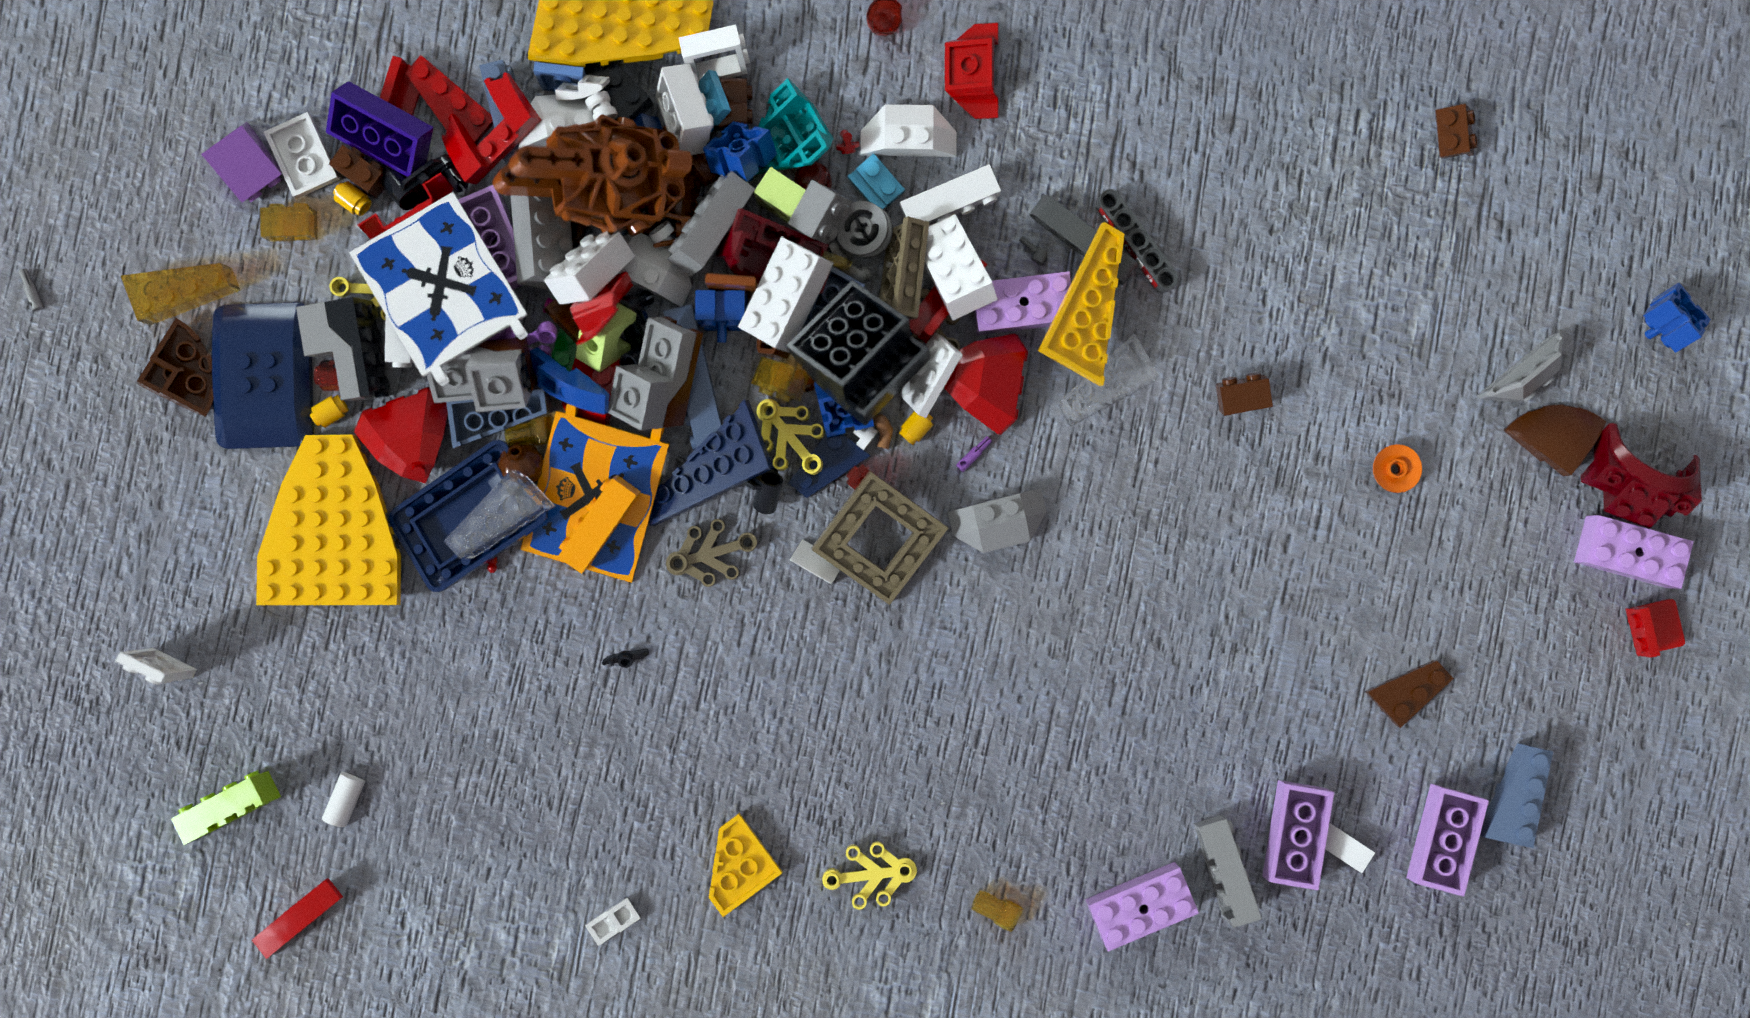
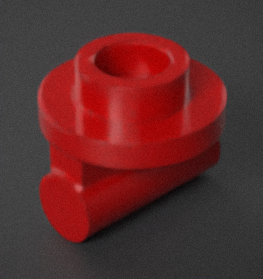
M846 129L842 130L840 137L843 139V143L836 145V150L841 151L842 154L856 152L855 148L860 146L859 142H851V133Z

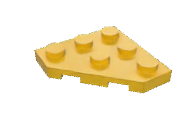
M740 812L723 824L718 832L708 898L722 917L726 916L783 872Z

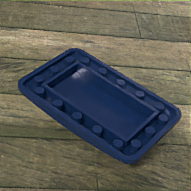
M299 302L232 304L219 306L214 311L212 327L213 409L216 441L222 448L300 447L305 435H314V422L310 417V414L313 413L311 407H313L312 357L304 356L296 307L304 306L305 304Z
M491 441L396 506L389 514L391 527L425 585L433 592H442L519 542L547 520L548 510L529 478L525 477L523 479L524 484L522 485L521 481L512 479L510 484L503 477L498 467V460L500 461L501 453L504 450L508 453L510 448L505 441Z

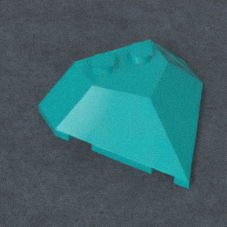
M787 78L770 94L767 102L770 104L765 118L762 117L758 125L760 128L770 130L777 155L766 166L758 167L759 172L756 175L767 173L770 167L780 171L812 165L830 149L834 140L814 104Z

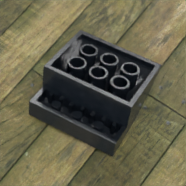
M853 280L786 345V349L805 372L836 403L865 426L930 360L929 348L910 335L909 319Z

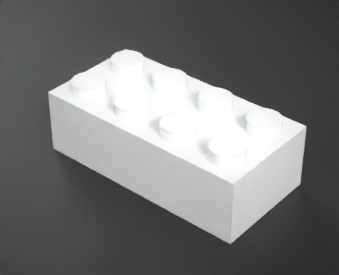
M956 214L930 225L924 266L952 320L998 300L993 283Z
M781 237L738 327L776 349L789 352L786 349V345L801 331L834 263Z

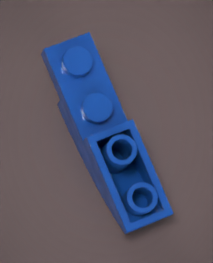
M536 347L530 350L534 372L537 375L538 387L553 397L580 409L600 414L608 413L609 393L604 388L595 383L578 368L569 372L540 348Z

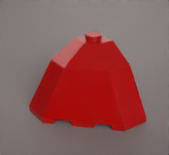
M1015 333L975 341L958 350L963 355L944 386V389L965 411L998 435L1004 433L1018 418L1017 400L1018 395L1022 394L1024 382L1022 370L1024 362H1027L1028 350Z
M429 387L418 390L417 394L406 398L401 396L386 402V405L376 409L371 407L363 410L354 433L379 463L401 477L426 484L443 439L448 415L447 403H434Z

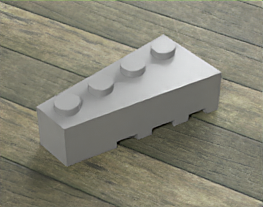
M1220 815L1194 823L1222 917L1233 928L1261 920L1256 898L1249 884L1250 880L1247 870L1243 867L1241 861L1242 853L1238 844H1235L1232 836L1235 834L1232 822L1230 820L1227 821L1225 817Z

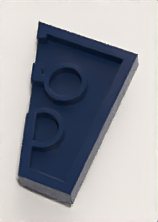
M844 434L831 437L825 435L811 453L822 459L823 469L821 472L811 475L804 471L801 466L788 484L806 498H809L871 455L862 450ZM813 461L810 464L811 469H816L818 466L817 461Z

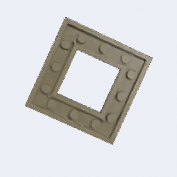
M870 470L811 549L890 605L948 530V527ZM875 506L912 531V534L884 570L847 544Z

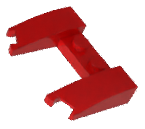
M507 72L503 73V78L494 80V78L489 77L484 80L490 95L504 119L477 146L455 114H450L448 118L450 124L446 134L442 135L441 138L455 168L466 183L477 185L542 121L514 79Z

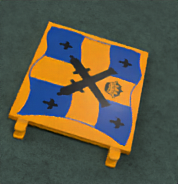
M567 404L566 413L556 411L543 460L542 474L538 479L536 487L537 493L548 510V517L540 527L523 538L520 550L565 563L558 558L562 551L559 546L567 536L572 537L575 532L572 528L580 517H586L589 512L586 509L588 504L594 497L598 499L602 494L600 487L607 478L612 479L618 475L641 491V493L587 570L632 583L670 445L661 441L665 428L652 429L651 437L648 438L578 417L576 415L579 408Z

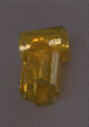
M552 417L532 419L529 423L505 429L504 435L509 446L514 443L547 444L553 425Z
M981 889L976 894L971 906V910L994 920L993 922L996 925L1010 932L1014 931L1024 910L1021 906L1010 900H1001Z

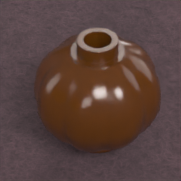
M528 443L512 444L508 449V453L504 450L500 455V461L498 460V467L503 477L510 484L515 479L521 481L523 485L525 477L529 478L531 483H533L542 474L543 456L535 446Z

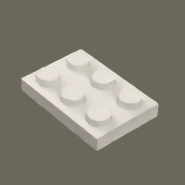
M306 112L264 131L290 192L295 199L340 180L337 171L329 165L331 161L330 155L310 113Z
M934 333L933 337L926 344L930 351V360L906 383L900 393V396L919 416L924 418L928 416L963 355L946 338L938 333Z
M155 648L120 652L116 659V662L124 665V670L134 674L140 673L146 676L145 680L156 685L193 678L197 669Z

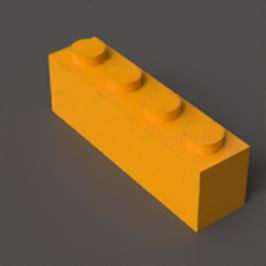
M618 475L612 479L607 478L600 487L602 494L598 499L594 497L588 504L586 509L589 512L586 517H580L572 528L575 530L572 537L567 536L559 546L562 551L558 558L581 574L589 568L641 493V491Z

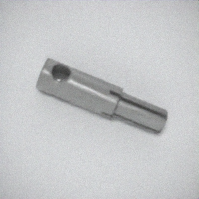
M20 269L18 273L32 311L44 309L27 269Z

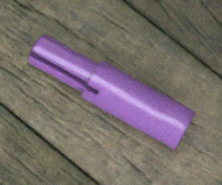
M986 436L956 464V467L961 472H964L992 443V440Z

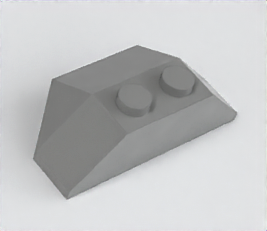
M1558 332L1548 336L1476 396L1483 400L1512 403L1522 400L1527 402L1537 394L1535 390L1541 385L1545 387L1555 379L1553 375L1561 369L1563 334Z
M1036 489L947 512L953 536L978 551L986 553L1031 541L1047 511L1041 489Z

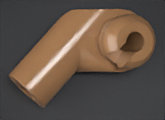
M876 414L873 418L874 427L880 433L877 447L889 450L893 427L886 416Z

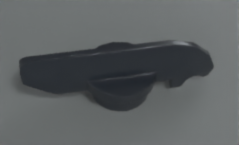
M649 649L621 651L609 655L603 659L602 665L610 664L614 666V663H618L619 666L628 668L633 664L634 660L642 659L649 655Z

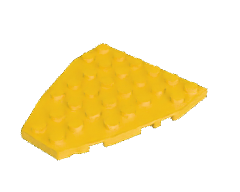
M539 0L528 50V60L585 67V64L600 62L601 66L609 65V61L623 60L624 63L656 60L663 58V54L674 51L677 54H681L679 37L709 31L714 1Z
M305 435L282 481L257 555L256 605H401V554L399 549H396L392 536L394 535L393 528L389 527L385 514L388 512L379 483L367 465L368 460L360 449L361 445L356 435Z

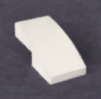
M585 75L578 84L563 82L555 90L556 100H574L593 95L610 82V77Z
M1329 823L1325 849L1360 873H1363L1375 852Z
M625 898L585 924L596 944L600 946L641 918L628 898Z

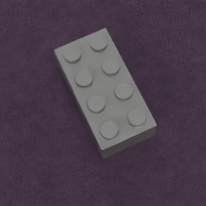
M732 171L726 176L721 175L708 189L706 198L694 210V216L682 228L681 231L683 233L678 239L674 240L668 249L671 254L667 260L689 276H693L701 270L734 222L737 210L744 207L755 188Z
M511 195L517 284L550 290L544 279L550 274V269L562 263L566 259L565 255L573 250L571 220L564 221L562 217L555 216L552 197Z

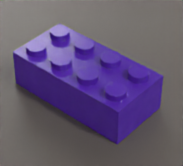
M350 81L331 92L326 126L327 134L351 147H355L360 152L406 177L427 163L433 126Z

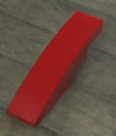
M329 878L325 879L254 937L252 942L266 959L269 958L343 898L342 894Z

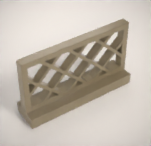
M908 216L903 218V224L893 228L892 239L885 249L879 299L908 319L914 320L918 318L930 222Z

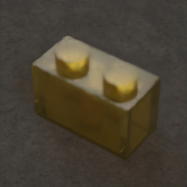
M294 203L293 207H284L283 204H269L267 208H260L261 237L270 242L318 240L317 211L306 203Z
M761 356L751 384L759 387L758 392L766 396L772 397L774 393L776 394L775 397L789 403L790 399L800 402L810 376L795 366Z

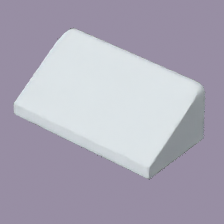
M802 539L790 561L832 584L840 570L812 551L811 547L813 545Z

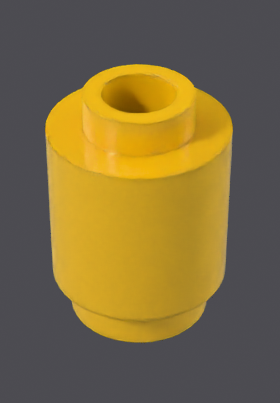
M349 181L339 183L333 191L334 201L353 215L363 216L371 207L372 201L368 199V195Z
M339 394L334 397L331 395L311 407L313 413L310 414V417L317 426L322 425L326 428L346 416L345 413L349 411V408L345 401L341 400Z
M913 411L902 424L899 434L910 444L914 445L916 442H920L934 425L931 422L933 417L928 414L924 418Z

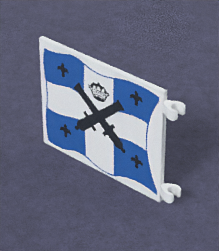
M453 192L349 252L421 375L425 377L432 372L435 380L441 386H445L450 382L441 366L507 327L511 326L515 335L520 340L528 336V333L519 321L528 316Z

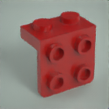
M1665 599L1626 608L1637 656L1656 657L1660 656V651L1681 647L1685 644L1675 600Z

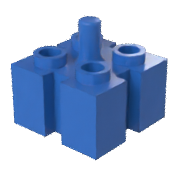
M735 121L721 131L722 137H715L703 147L711 173L726 176L732 171L746 182L754 179V175L759 172L758 167L766 166L777 155L770 130L756 126L750 130L748 124Z
M1680 283L1675 284L1653 298L1650 304L1651 307L1643 315L1646 324L1650 327L1645 332V336L1651 340L1662 333L1661 341L1666 347H1671L1675 353L1701 338L1705 332L1704 328L1708 326L1711 320L1699 305L1693 303L1690 294Z
M695 290V320L700 327H704V330L717 331V343L727 342V327L729 331H742L738 326L749 305V298L745 290Z
M814 382L827 437L846 433L845 428L853 426L855 431L874 426L873 419L866 426L863 425Z

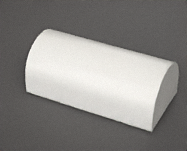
M344 771L341 772L322 820L337 827L347 826L366 780Z

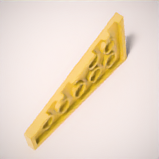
M1105 222L1100 224L1038 349L1042 354L1098 386H1103L1105 380L1103 375L1108 358L1106 353L1108 339L1111 337L1115 308L1114 296L1115 289L1118 286L1117 274L1119 263H1121L1125 236L1124 233Z

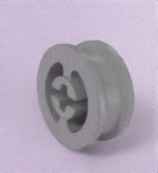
M868 201L851 203L849 215L841 221L838 227L837 239L845 250L859 257L869 258L882 253L889 245L893 235V226L889 215L882 208ZM864 213H872L873 217L871 219L866 217H859L862 224L868 226L865 228V231L874 241L865 246H857V240L870 242L868 236L861 233L864 229L855 218Z

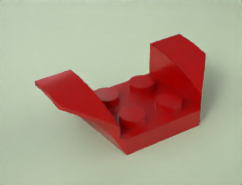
M998 23L974 24L958 39L945 42V91L974 119L998 118V96L994 92V45H998Z
M440 172L422 184L430 197L428 200L418 204L415 208L396 218L388 225L375 213L359 223L358 227L371 240L452 193L453 187Z
M627 271L615 275L591 300L573 303L570 309L573 319L582 333L577 341V345L598 335L618 311L616 304L619 303V299L633 286Z

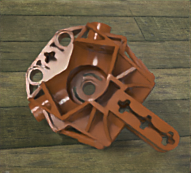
M601 114L593 122L556 127L546 140V147L522 146L512 156L509 165L504 166L494 177L493 186L502 195L552 197L555 216L562 217L564 221L572 220L587 226L592 225L600 228L602 233L608 232L609 235L627 229L630 237H633L649 229L656 221H661L683 198L685 194L683 178L691 171L692 156L689 151L679 150L678 140L671 132L657 128L637 126L634 121L625 117H618L614 120ZM610 154L612 155V164L614 168H612L610 163ZM634 174L636 175L635 178H630V179L623 178V176L628 177V176H633ZM649 206L650 215H644L641 210Z

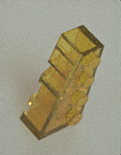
M222 263L121 275L137 321L148 325H153L241 291L233 269Z

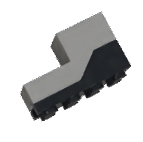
M349 297L296 307L304 356L318 358L334 357L341 400L365 401L389 397L390 383L385 376V356L381 352L380 347L382 336L377 328L376 318L378 313L373 301Z

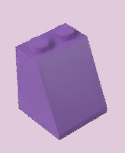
M245 122L201 154L242 203L247 199L250 202L254 201L262 195L260 190L268 185L269 188H272L282 180L279 177L282 172L278 163L248 122Z

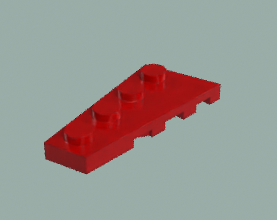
M422 55L405 72L446 130L450 124V121H448L450 114H455L474 143L477 144L492 127L493 120L491 114Z

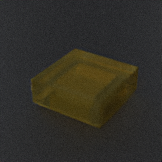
M824 251L822 256L834 263L833 266L844 270H849L852 264L847 258L828 251Z

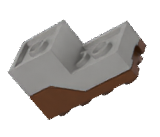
M648 317L639 363L636 365L616 366L608 413L639 430L684 425L703 332L697 329H685L681 325H676L677 320L671 317Z
M527 337L522 340L519 338L484 341L441 366L450 380L445 386H441L435 380L432 372L427 375L434 403L473 400L476 412L526 408L536 384Z

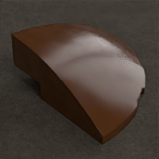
M175 318L150 357V361L138 378L137 384L181 407L206 417L214 399L211 355L201 343L200 337L189 326Z
M1549 405L1522 414L1513 420L1503 431L1539 461H1545L1562 476H1570L1596 443L1606 421L1593 412L1580 407Z

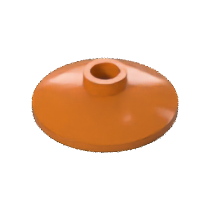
M1400 444L1390 445L1383 448L1375 457L1373 474L1375 480L1383 489L1393 493H1402L1412 489L1418 483L1422 474V463L1417 453L1410 447ZM1392 465L1398 467L1396 474L1391 471Z

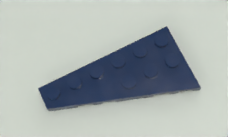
M744 399L738 405L739 408L732 415H728L723 420L724 423L687 457L688 460L681 467H677L672 472L673 475L664 484L658 487L649 519V526H656L773 469L749 400Z

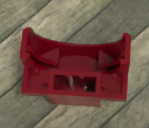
M739 208L731 231L727 232L722 238L716 256L725 259L734 274L754 276L759 284L781 237L823 258L825 257L828 244ZM827 276V278H826V280H825V282H824V284H823V286H822V288H821L819 294L823 293L824 288H825V285H826V282H827V279H828V276Z
M1609 423L1603 429L1594 444V461L1581 474L1582 483L1603 491L1605 512L1649 529L1663 515L1672 517L1678 512L1687 516L1702 501L1700 458L1697 455L1693 456L1694 459L1683 471L1678 470L1676 476L1662 473L1648 466L1630 452L1623 443L1618 425L1615 423Z

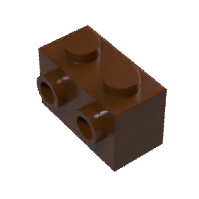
M342 145L329 162V165L377 199L384 189L381 180L385 169L373 160L370 164L363 159L365 154L355 147L348 149Z
M1260 372L1246 374V378L1243 379L1227 377L1222 379L1221 383H1216L1219 412L1224 416L1273 407L1269 378L1261 375Z

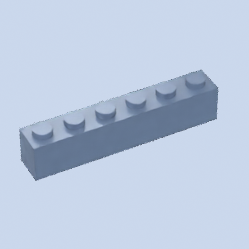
M692 304L663 311L664 317H671L677 320L676 325H681L685 329L699 330ZM702 341L685 415L686 425L691 426L693 435L689 436L693 450L722 425Z

